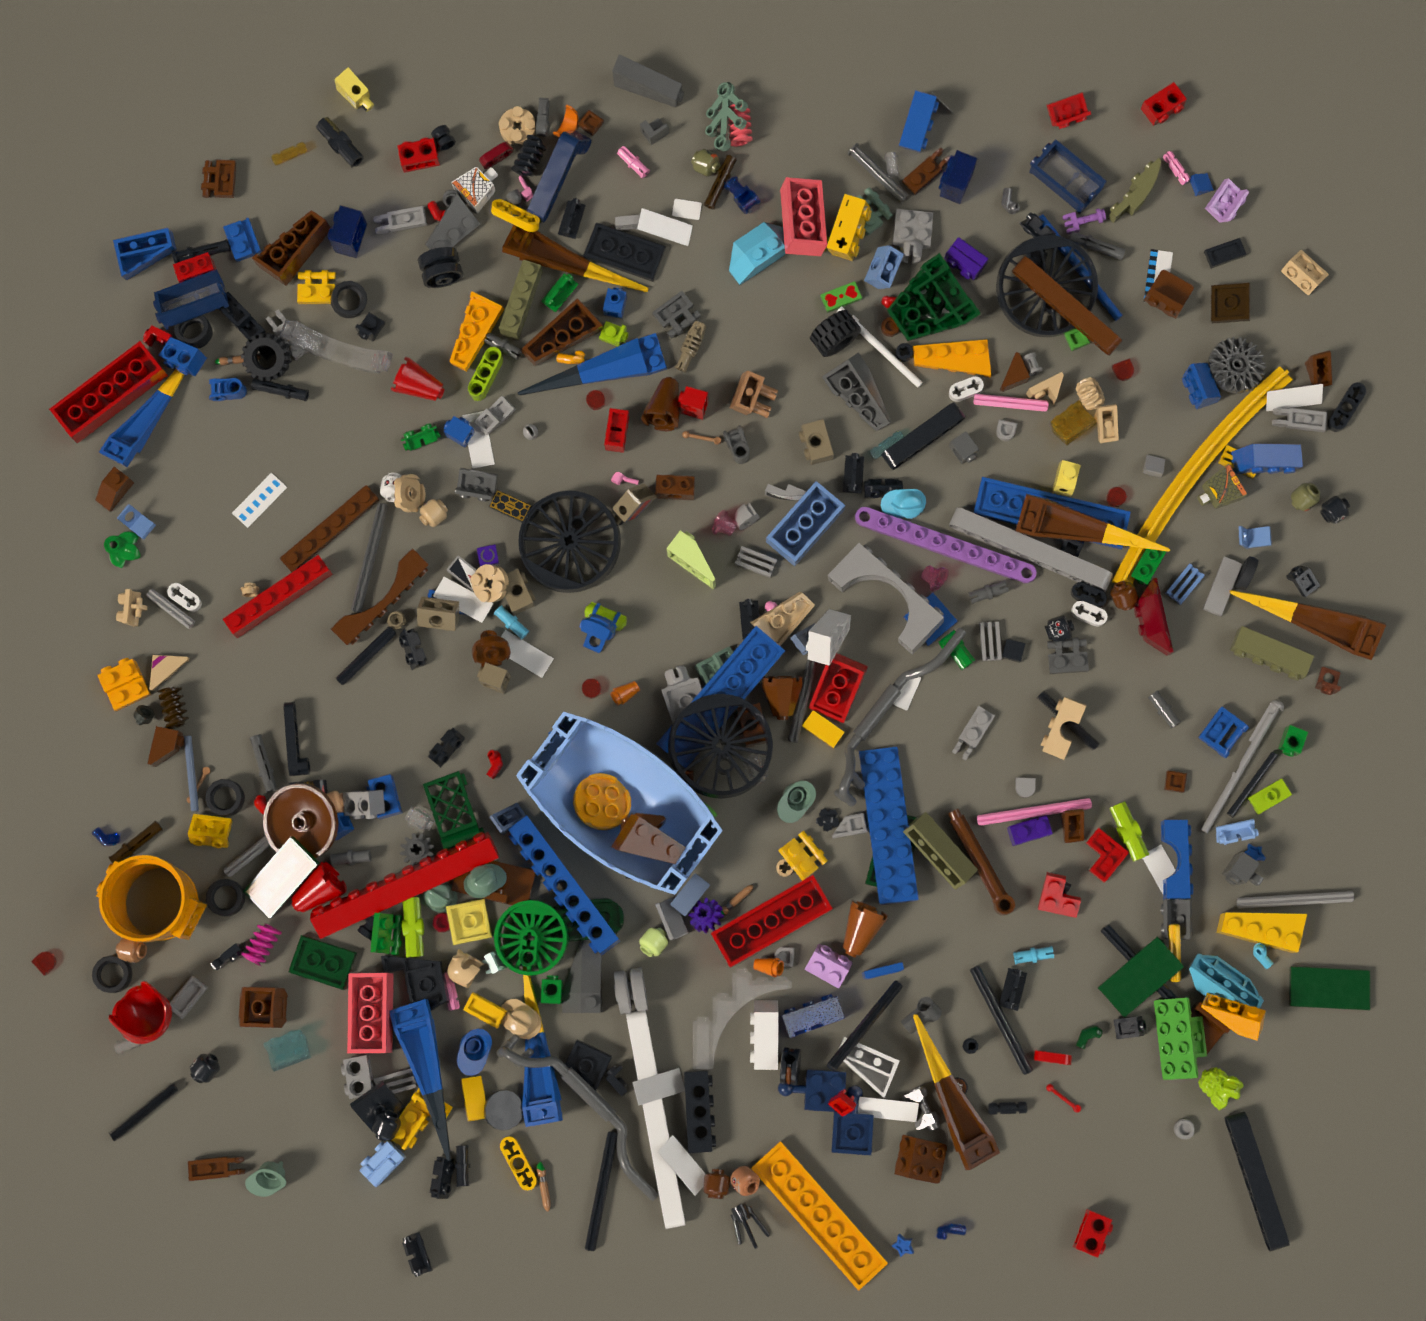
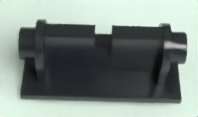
M573 198L572 201L568 200L558 235L576 239L586 207L585 204L579 203V199Z
M1030 212L1026 216L1027 219L1019 223L1023 230L1033 237L1043 235L1056 236V233L1048 225H1045L1043 229L1040 228L1044 221L1035 213Z
M858 453L845 456L843 492L862 494L864 457L859 456Z
M899 478L885 479V485H882L881 479H868V481H864V498H883L889 491L903 489V481L899 480Z
M746 599L745 602H739L742 640L754 628L751 622L760 617L758 600Z
M414 628L407 631L404 629L400 634L399 642L401 647H404L406 663L410 665L411 670H414L418 664L419 667L426 665L427 658L423 648H415V646L421 645L418 632Z
M452 727L440 739L444 742V745L441 746L437 742L429 751L428 757L441 768L466 738Z
M1008 968L999 1002L1001 1007L1018 1011L1027 977L1026 972Z
M437 1156V1160H434L433 1174L439 1175L438 1179L432 1178L429 1192L431 1197L448 1199L451 1192V1178L454 1172V1158L448 1161L445 1157Z
M420 1232L404 1237L402 1245L406 1256L413 1254L414 1257L408 1260L412 1274L418 1277L433 1271Z

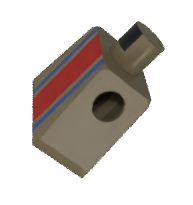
M645 483L628 489L613 507L616 513L614 517L618 525L636 519L657 498Z

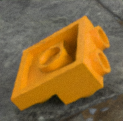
M124 658L118 661L119 665L113 668L112 666L104 667L100 670L101 673L97 675L114 711L123 709L151 695L140 668L134 659Z

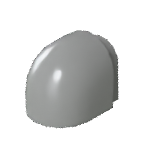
M750 503L741 505L735 513V523L739 530L746 529L760 518Z

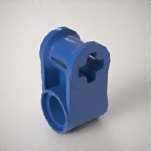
M213 378L209 380L211 385L209 399L212 401L242 399L247 393L245 385L237 378ZM239 385L238 391L233 392V388Z

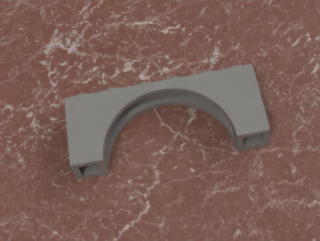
M858 543L828 574V581L842 593L850 586L867 580L882 581L894 586L905 598L909 609L908 621L905 629L898 637V643L913 655L944 623V614L939 608H933L929 605V600L921 594L919 596L909 582L904 583L900 579L901 576L894 569L892 571L888 569L886 562L880 557L876 558L872 554L873 551L867 545L862 546Z

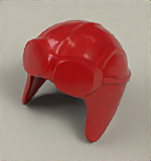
M142 981L141 985L129 989L126 995L117 1001L112 1015L110 1014L108 1019L128 1041L135 1044H147L155 1041L166 1032L172 1019V1007L169 1000L148 982Z

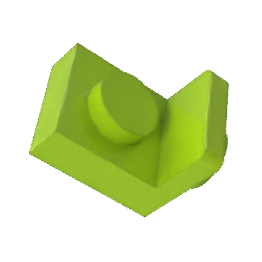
M606 321L599 340L618 347L626 342L629 333L625 325L621 327Z

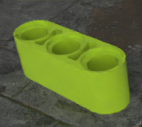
M490 347L485 351L468 385L469 394L475 401H481L486 397L503 364V356L497 347ZM492 355L499 356L495 361L490 360ZM484 371L490 372V375L487 377L481 376ZM474 388H482L480 393H473Z

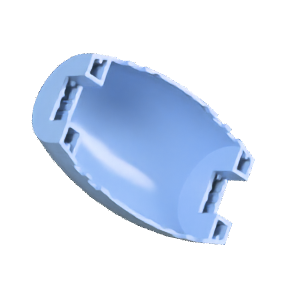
M563 712L552 726V732L532 759H528L517 773V778L540 810L568 839L603 865L634 881L675 895L723 830L696 792L655 754L634 740L607 726L587 718ZM596 773H605L618 778L617 780L624 785L631 796L629 815L643 813L664 816L666 822L659 830L686 847L676 864L612 848V844L621 832V825L610 830H597L584 824L577 816L573 806V795L578 784L589 777V775Z

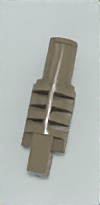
M695 321L688 331L680 349L682 354L675 366L677 370H682V372L686 373L691 359L697 355L706 330L704 323Z

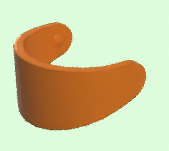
M569 105L565 106L566 112L560 128L557 132H553L555 136L560 137L564 131H576L578 113Z

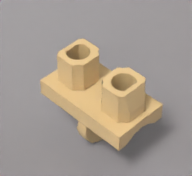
M125 589V593L118 594V602L124 605L123 611L116 613V621L133 627L138 626L141 612L147 611L148 606L142 605L143 598H141L140 592Z

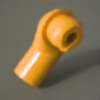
M579 350L575 352V355L558 353L556 360L558 363L581 364L585 360V353Z

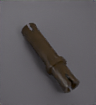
M726 155L721 169L717 171L718 175L703 203L705 207L714 210L727 180L731 178L730 173L737 162L735 157Z
M155 820L127 844H122V848L109 856L112 863L114 861L121 862L129 856L132 857L136 850L162 831L163 828Z

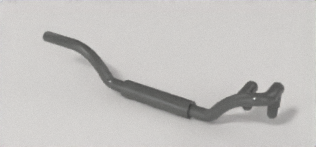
M957 629L933 660L921 667L905 671L896 679L893 685L890 684L853 731L854 735L847 743L844 752L846 757L845 773L839 789L834 791V795L841 801L847 803L850 807L854 806L856 799L849 793L850 784L859 790L865 786V782L855 772L854 751L861 741H865L899 697L901 694L900 690L907 681L934 671L946 661L966 635L963 629Z
M514 1034L497 1050L499 1057H505L518 1068L553 1066L562 1075L561 1078L606 1122L609 1121L617 1129V1154L621 1168L626 1176L651 1201H654L659 1194L633 1169L629 1162L626 1149L627 1127L615 1114L616 1110L572 1067L568 1068L557 1057L530 1058L534 1053L531 1048H528L523 1054L519 1055L512 1051L520 1037Z

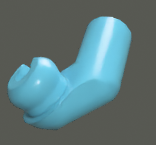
M1262 943L1255 944L1253 948L1254 957L1266 969L1270 968L1274 963L1267 956L1266 946Z

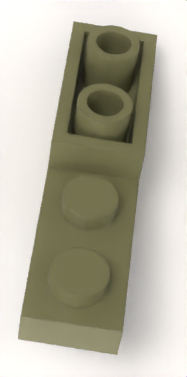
M1160 158L1155 162L1150 161L1144 167L1145 171L1142 174L1137 173L1131 179L1130 191L1124 195V200L1120 204L1117 202L1111 207L1109 220L1114 223L1126 211L1133 216L1142 206L1157 179L1161 165Z

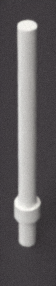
M841 306L837 312L845 309ZM853 315L852 317L861 327L860 334L919 388L923 382L859 323V319Z

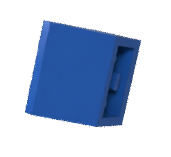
M1208 363L1190 364L1183 374L1182 382L1184 387L1189 390L1191 404L1195 405L1197 410L1217 403L1221 395Z

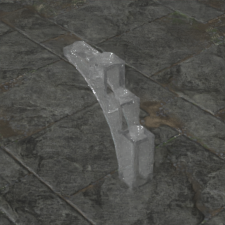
M736 969V973H732V997H729V993H717V997H713V1021H709V1017H697V1021H693V1069H713L718 1040L726 1024L739 1009L760 995L776 990L792 989V980H787V977H776V981H768V977H756V981H752V973H748V969Z

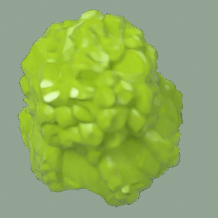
M1217 1067L1205 1069L1198 1082L1202 1092L1210 1097L1211 1103L1218 1110H1222L1227 1106L1230 1097L1238 1100L1240 1098V1090L1244 1087L1237 1077L1228 1076L1226 1072Z

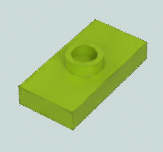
M1281 778L1250 796L1248 800L1259 815L1292 794Z

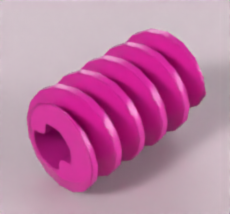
M266 923L264 925H257L260 932H253L257 938L249 939L253 944L252 946H245L249 953L242 952L244 958L261 966L259 962H266L263 955H270L267 948H274L271 941L277 942L278 940L274 934L281 935L282 933Z

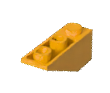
M1206 994L1201 1006L1203 1009L1236 1034L1258 1041L1263 1029L1266 1010L1217 995Z

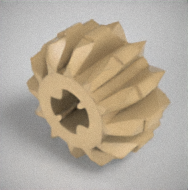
M1085 378L1077 383V395L1087 410L1097 409V407L1104 404V393L1094 378Z

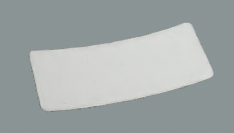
M918 677L907 681L900 690L901 694L893 704L908 710L921 678Z

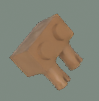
M746 371L741 375L730 409L745 415L754 412L768 418L771 407L757 402L758 395L774 401L778 390L764 385L765 377Z

